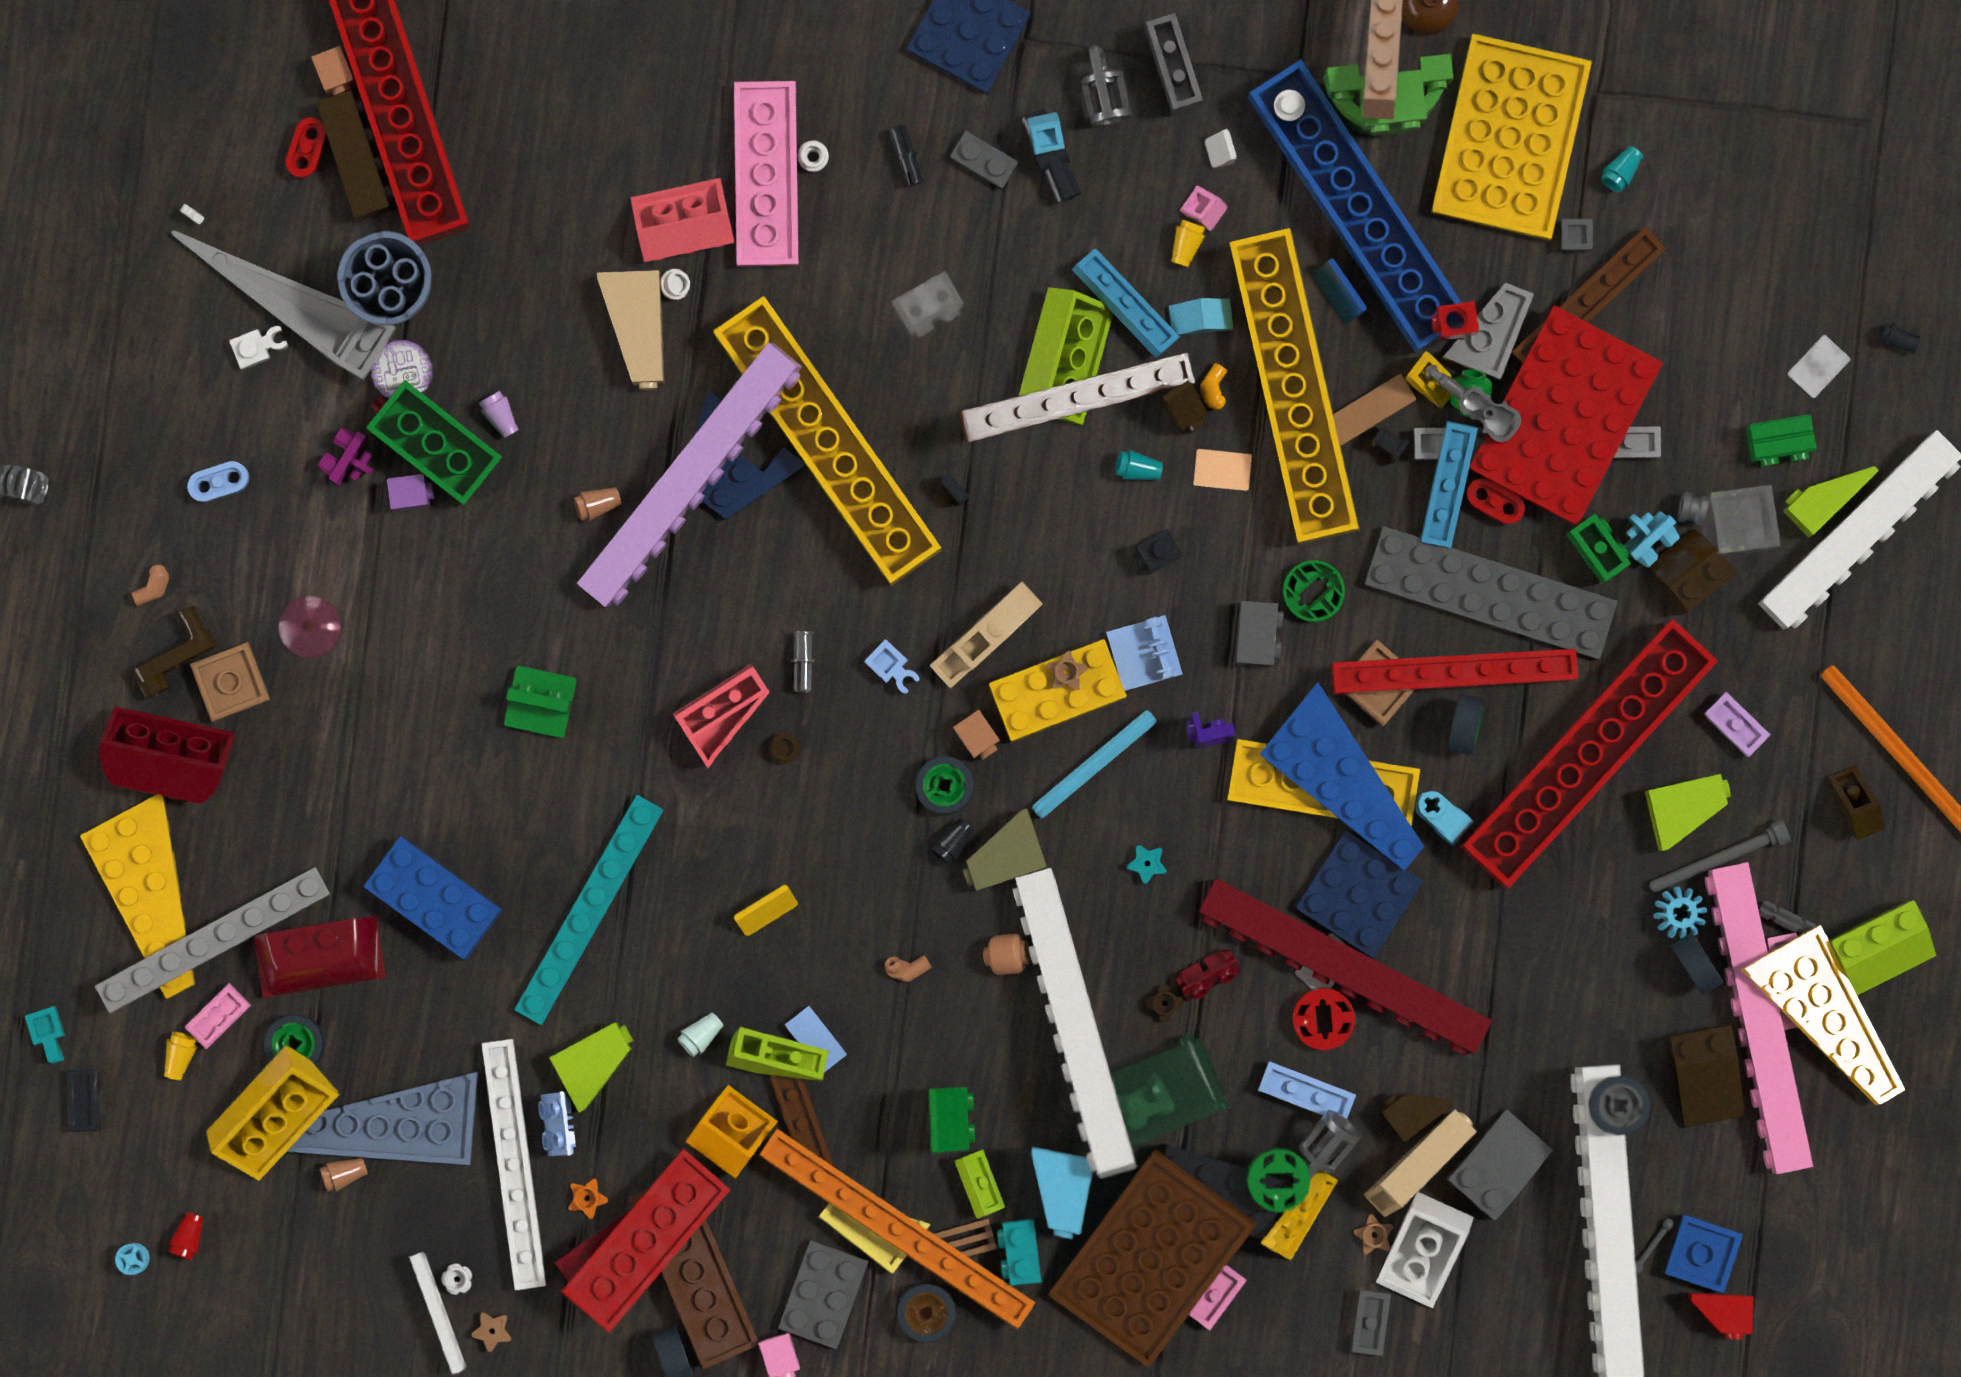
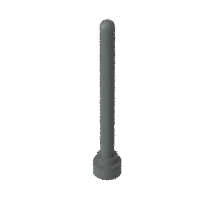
M1777 820L1770 823V827L1765 829V833L1654 879L1650 882L1649 888L1653 892H1658L1768 844L1782 846L1791 842L1789 832L1783 820Z

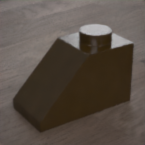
M1187 380L1163 396L1161 405L1181 434L1186 430L1192 434L1205 425L1203 419L1207 417L1208 413L1190 380Z
M1856 765L1827 776L1843 818L1856 840L1885 829L1880 803Z
M1396 1092L1382 1103L1385 1108L1380 1113L1401 1141L1406 1142L1454 1104L1449 1099L1407 1093L1399 1096Z

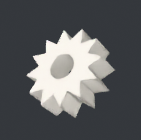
M186 204L180 209L183 214L199 225L205 219Z

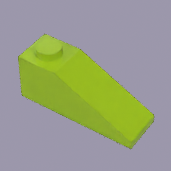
M1874 466L1808 487L1803 492L1798 488L1785 500L1789 506L1783 512L1808 537H1811L1879 470Z
M739 1027L732 1036L726 1065L753 1073L822 1081L829 1050Z

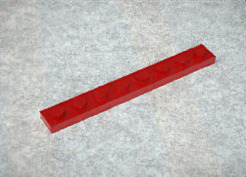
M1576 649L1333 662L1331 664L1333 695L1578 680Z

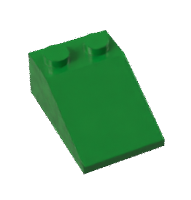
M967 1087L930 1088L932 1153L969 1150V1143H975V1124H968V1112L974 1111L973 1093H967Z

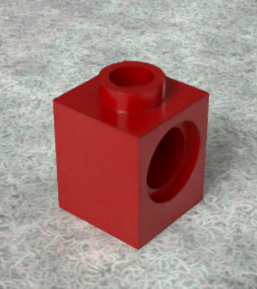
M1475 301L1439 306L1435 310L1436 315L1431 316L1433 333H1439L1440 341L1475 336L1479 333ZM1450 314L1458 315L1462 320V327L1459 329L1450 328L1446 323V317Z

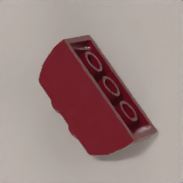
M114 706L100 742L99 754L102 770L113 785L166 796L171 799L202 804L215 793L222 779L235 742L236 733Z
M377 916L265 933L253 937L263 998L387 978Z

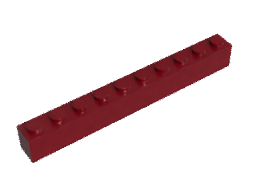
M1214 879L1198 911L1203 914L1201 919L1203 922L1217 929L1220 924L1230 928L1229 935L1244 943L1247 938L1259 943L1256 949L1272 957L1275 952L1286 957L1284 963L1301 971L1303 966L1313 971L1312 978L1326 985L1329 984L1330 980L1341 986L1339 990L1341 993L1353 999H1356L1357 995L1368 999V1007L1382 1014L1385 1009L1395 1013L1394 1020L1409 1028H1411L1413 1023L1424 1028L1423 1035L1437 1042L1440 1037L1451 1042L1449 1048L1464 1056L1467 1055L1468 1051L1476 1054L1492 1020L1218 879Z

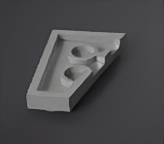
M1505 283L1477 316L1479 333L1475 336L1459 338L1443 356V359L1469 369L1480 370L1486 376L1500 380L1534 294Z

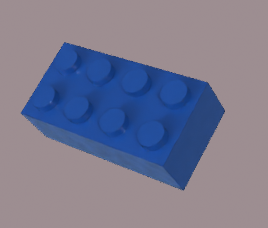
M401 836L363 886L464 960L470 957L503 911L498 905Z

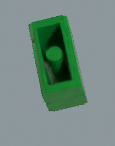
M1810 414L1746 426L1751 462H1760L1761 467L1777 465L1780 458L1790 457L1791 462L1810 459L1809 454L1816 451Z

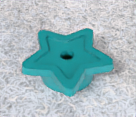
M1137 845L1136 859L1127 865V869L1138 872L1143 884H1147L1154 874H1166L1167 870L1160 862L1163 849L1159 847L1148 851L1142 846ZM1147 860L1150 861V866L1148 867L1144 864Z

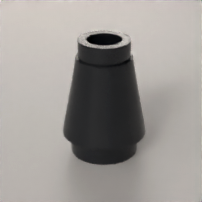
M959 818L956 823L932 841L931 853L941 862L949 865L952 861L958 859L974 829L966 821Z

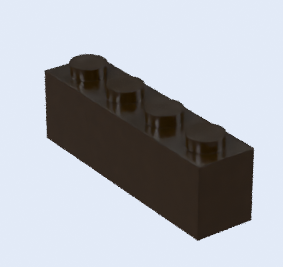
M350 90L316 101L354 218L359 222L393 211L390 202L395 201L390 184L384 185L380 173L386 172L380 154L374 156L371 144L376 143L371 126L365 127L362 115L366 114V110L361 96L355 98V95Z

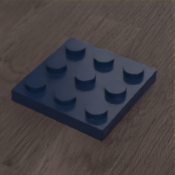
M933 0L911 40L907 52L988 95L1029 20L1031 12L1009 0Z
M1345 830L1295 909L1373 959L1423 883V880L1408 870L1403 871L1386 856Z

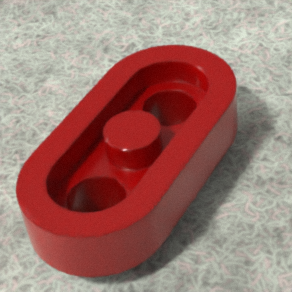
M312 117L305 118L296 127L286 157V167L296 178H309L317 170L327 140L324 124L320 120ZM310 130L318 132L317 137L313 140L307 138V133ZM300 159L308 160L306 168H298L297 163Z
M1476 479L1466 490V499L1471 507L1502 524H1514L1524 515L1525 505L1523 500L1518 495L1488 479ZM1482 489L1486 492L1487 497L1485 500L1477 499V490ZM1505 504L1512 505L1514 509L1513 514L1506 515L1503 512V506Z

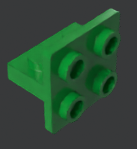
M517 666L512 688H509L506 700L509 702L504 725L564 738L575 692L576 678Z

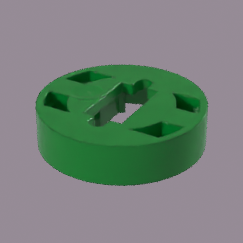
M1310 560L1298 564L1289 572L1283 584L1282 595L1287 609L1293 616L1305 622L1316 623L1329 619L1339 610L1344 600L1345 586L1341 575L1333 566L1323 561ZM1311 566L1315 571L1305 573L1301 568ZM1292 577L1296 581L1294 592L1288 586ZM1317 578L1320 580L1328 578L1329 582L1326 584L1328 589L1310 606L1306 604L1303 606L1298 605V601L1301 599L1298 595ZM1334 592L1339 597L1336 606L1331 602ZM1323 610L1326 615L1316 617L1311 611Z
M1272 1148L1258 1154L1251 1162L1246 1176L1247 1187L1252 1198L1263 1208L1274 1212L1289 1211L1302 1203L1308 1194L1311 1181L1305 1162L1297 1154L1284 1148ZM1272 1155V1160L1264 1164V1158ZM1285 1155L1293 1157V1166L1285 1161ZM1266 1173H1293V1178H1299L1298 1183H1293V1188H1266V1184H1261L1259 1180L1266 1178ZM1263 1193L1272 1199V1205L1263 1202ZM1293 1196V1201L1285 1205V1200Z

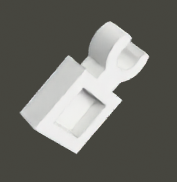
M280 326L270 328L263 337L260 331L256 329L229 340L241 370L271 359L268 350L281 351L289 346L286 341L278 344L273 341L274 335L283 331Z

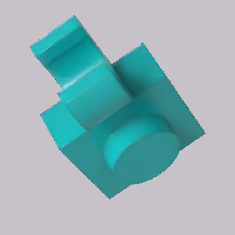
M52 1006L25 1015L33 1045H44L49 1063L52 1062L54 1064L63 1061L64 1056L57 1039L64 1037L65 1033L57 1007Z

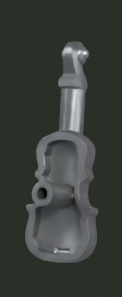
M1436 365L1426 367L1425 377L1433 378L1441 387L1457 397L1461 412L1470 415L1472 420L1478 419L1483 423V433H1488L1497 442H1505L1516 433L1521 423V415L1516 409L1508 406L1506 401L1501 404H1495L1491 401V396L1486 395L1480 388L1472 387L1465 389L1446 374L1439 372Z

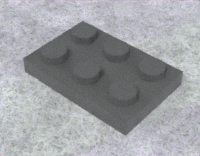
M810 1240L779 1329L837 1349L868 1260Z

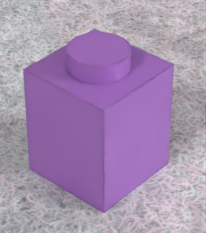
M424 474L387 479L390 507L393 512L431 507L430 499H435L433 482L427 481V477Z

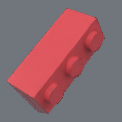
M720 178L631 197L636 230L644 262L658 261L666 257L690 254L698 250L722 247L725 244L734 243Z

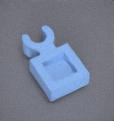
M886 639L864 661L886 683L894 677L898 689L904 694L909 692L902 684L905 677H912L916 682L920 680L914 671L902 668L908 660Z

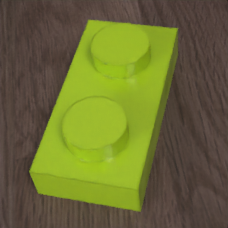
M983 1149L955 1160L956 1167L977 1219L1005 1208Z

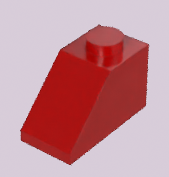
M1687 1292L1689 1302L1716 1331L1725 1333V1339L1741 1340L1744 1339V1334H1752L1753 1296Z

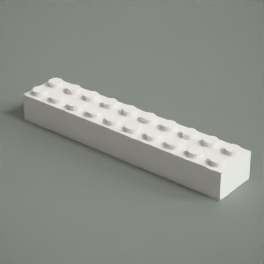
M1620 1065L1575 1067V1074H1571L1570 1080L1572 1093H1577L1578 1105H1573L1574 1123H1578L1580 1126V1136H1575L1576 1153L1582 1155L1583 1167H1578L1579 1185H1583L1585 1191V1198H1580V1210L1582 1217L1585 1216L1587 1218V1229H1583L1582 1236L1584 1248L1589 1249L1590 1260H1585L1586 1278L1592 1282V1291L1587 1292L1589 1310L1594 1312L1595 1322H1590L1591 1341H1595L1597 1346V1353H1592L1593 1371L1597 1372L1599 1377H1644L1625 1135L1618 1136L1607 1133L1595 1125L1590 1116L1588 1105L1591 1091L1600 1081L1608 1077L1620 1076ZM1615 1100L1614 1110L1622 1111V1100Z

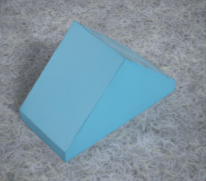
M1200 298L1169 306L1171 328L1179 336L1233 330L1230 299Z

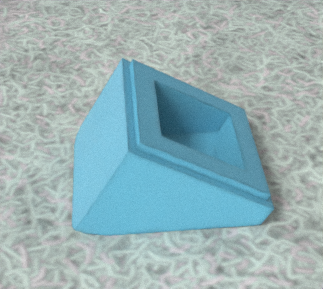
M1057 113L1027 119L1035 155L1065 148Z

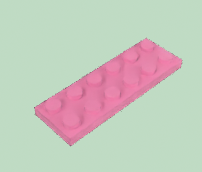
M734 82L737 267L799 266L796 82Z

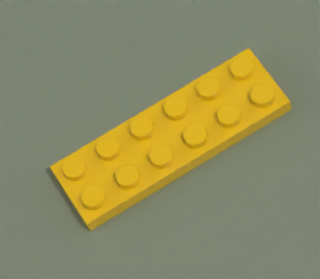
M1237 739L1228 801L1337 818L1259 755L1267 744ZM1369 761L1409 824L1412 825L1420 769Z

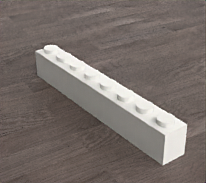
M1938 430L1931 433L1758 604L1783 630L1790 626L1794 629L1797 628L1808 617L1804 612L1812 604L1817 608L1828 598L1830 594L1826 591L1834 583L1838 586L1841 585L1852 574L1848 569L1856 561L1861 565L1873 553L1870 547L1877 540L1881 543L1886 541L1895 532L1892 526L1899 519L1903 522L1906 521L1917 510L1914 504L1921 497L1926 501L1938 490L1939 487L1935 483L1943 476L1946 479L1950 478L1961 467L1957 463L1961 459V453Z

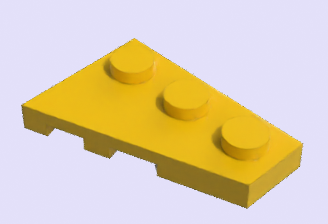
M1318 1170L1310 1181L1308 1194L1302 1203L1289 1211H1285L1261 1244L1292 1260L1338 1180Z

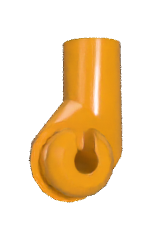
M1214 363L1200 385L1204 403L1213 410L1223 408L1226 401L1225 397L1221 395L1219 383L1227 373V370L1217 363Z

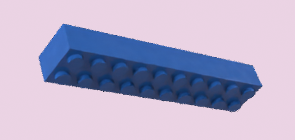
M1299 60L1251 91L1248 100L1416 354L1439 339V333H1433L1431 316L1436 315V308L1462 302L1303 61ZM1285 90L1298 92L1305 101L1303 114L1294 121L1282 120L1274 110L1276 97ZM1450 314L1446 317V323L1452 329L1462 324L1461 318L1456 314Z

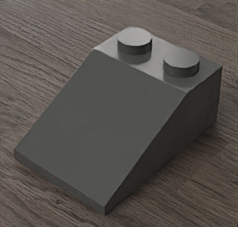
M1505 1109L1445 1179L1491 1220L1496 1221L1553 1150L1510 1111Z

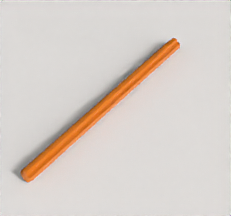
M1834 665L1825 669L1821 674V678L1961 832V806L1842 673Z

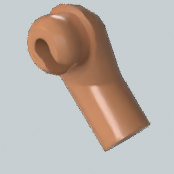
M163 565L152 566L149 570L150 576L147 586L132 592L137 607L164 595L169 582V574Z
M925 955L912 963L900 960L895 956L889 957L885 962L886 973L891 978L905 982L914 980L932 968Z

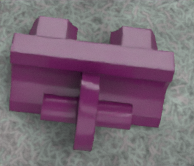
M341 428L333 442L346 451L340 460L326 452L318 466L329 475V479L339 486L352 466L355 467L349 477L357 481L362 471L371 475L373 469L366 465L372 455L364 451L360 459L357 460L369 439L358 431L355 434L352 431Z

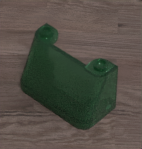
M1193 1034L1176 1040L1178 1046L1110 1073L1131 1147L1230 1107L1201 1037L1195 1039Z

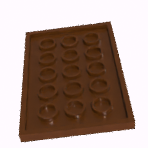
M1155 1149L1048 1295L1149 1368L1253 1230L1256 1222Z

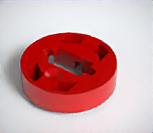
M1318 987L1307 991L1298 999L1293 1009L1292 1023L1296 1034L1306 1045L1318 1050H1330L1342 1045L1350 1037L1355 1025V1014L1351 1003L1342 993L1332 988ZM1321 999H1324L1326 1005L1331 1007L1332 1032H1328V1038L1326 1039L1322 1037V1033H1317L1315 1006H1320ZM1335 1002H1344L1348 1010L1342 1011ZM1309 1004L1304 1014L1298 1015L1301 1005ZM1343 1023H1349L1346 1032L1338 1033ZM1305 1026L1312 1035L1303 1036L1299 1027Z

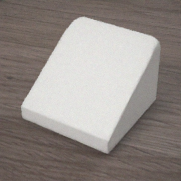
M1222 130L1205 140L1213 168H1219L1235 162L1237 156L1229 130Z

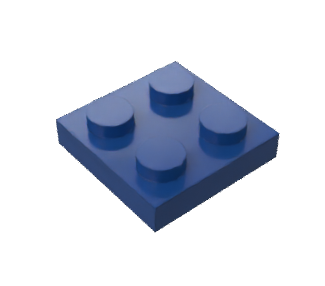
M1682 1214L1663 1273L1724 1293L1743 1234Z

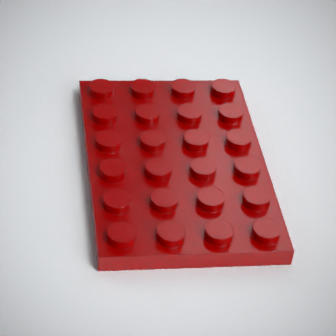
M1554 305L1504 399L1508 406L1516 409L1521 415V423L1518 430L1505 442H1497L1486 433L1470 463L1469 470L1578 526L1663 362Z

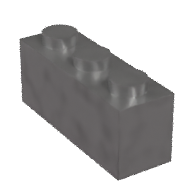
M1173 13L1147 21L1144 29L1171 114L1175 115L1201 107L1203 102L1202 95L1176 14Z

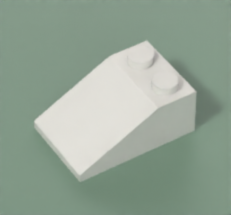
M1417 1192L1376 1283L1433 1308L1466 1240L1474 1217Z

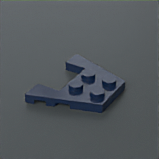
M709 392L706 396L693 437L722 402L712 392ZM783 447L767 469L762 472L739 454L734 461L728 460L721 468L724 473L717 483L713 486L708 484L702 494L705 497L702 502L727 520L760 496L778 486L785 479L803 469L805 463Z

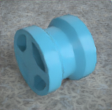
M138 1243L124 1245L118 1250L115 1258L118 1269L127 1275L141 1273L147 1268L150 1261L148 1250Z

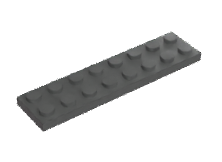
M1385 526L1381 529L1364 583L1365 586L1558 648L1576 649L1577 654L1600 660L1618 603L1617 600L1467 552L1421 542L1420 537Z

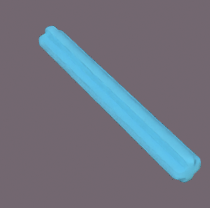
M1146 710L1039 799L1032 806L1034 812L1040 818H1044L1155 725L1157 720L1152 713Z

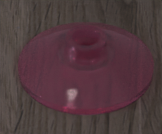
M306 596L294 600L285 608L280 618L279 632L283 643L291 652L301 657L314 658L326 654L335 646L341 633V621L336 609L329 602L319 597ZM308 620L314 623V629L310 632H306L303 629L304 623Z

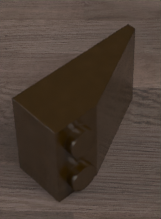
M1723 1025L1667 1036L1666 1042L1684 1128L1745 1116L1738 1056L1732 1026Z

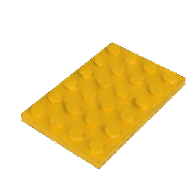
M1472 33L1431 213L1551 240L1592 61Z

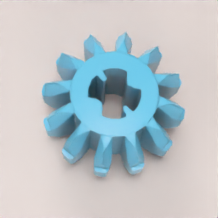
M1674 887V898L1668 891H1664L1662 895L1667 903L1662 901L1655 902V906L1663 909V913L1653 914L1654 919H1664V922L1658 925V929L1664 930L1670 926L1667 935L1670 938L1675 936L1677 929L1680 939L1687 936L1686 928L1690 933L1696 935L1698 930L1693 923L1704 925L1705 920L1697 917V915L1707 912L1705 907H1696L1702 901V897L1697 896L1690 900L1693 894V890L1690 888L1686 889L1683 897L1680 887ZM1684 906L1686 909L1683 912H1687V917L1680 918L1677 921L1674 918L1677 914L1673 915L1674 908Z

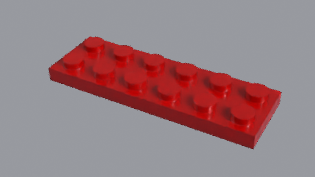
M682 1149L562 1289L561 1293L609 1333L727 1195L730 1189L685 1149Z

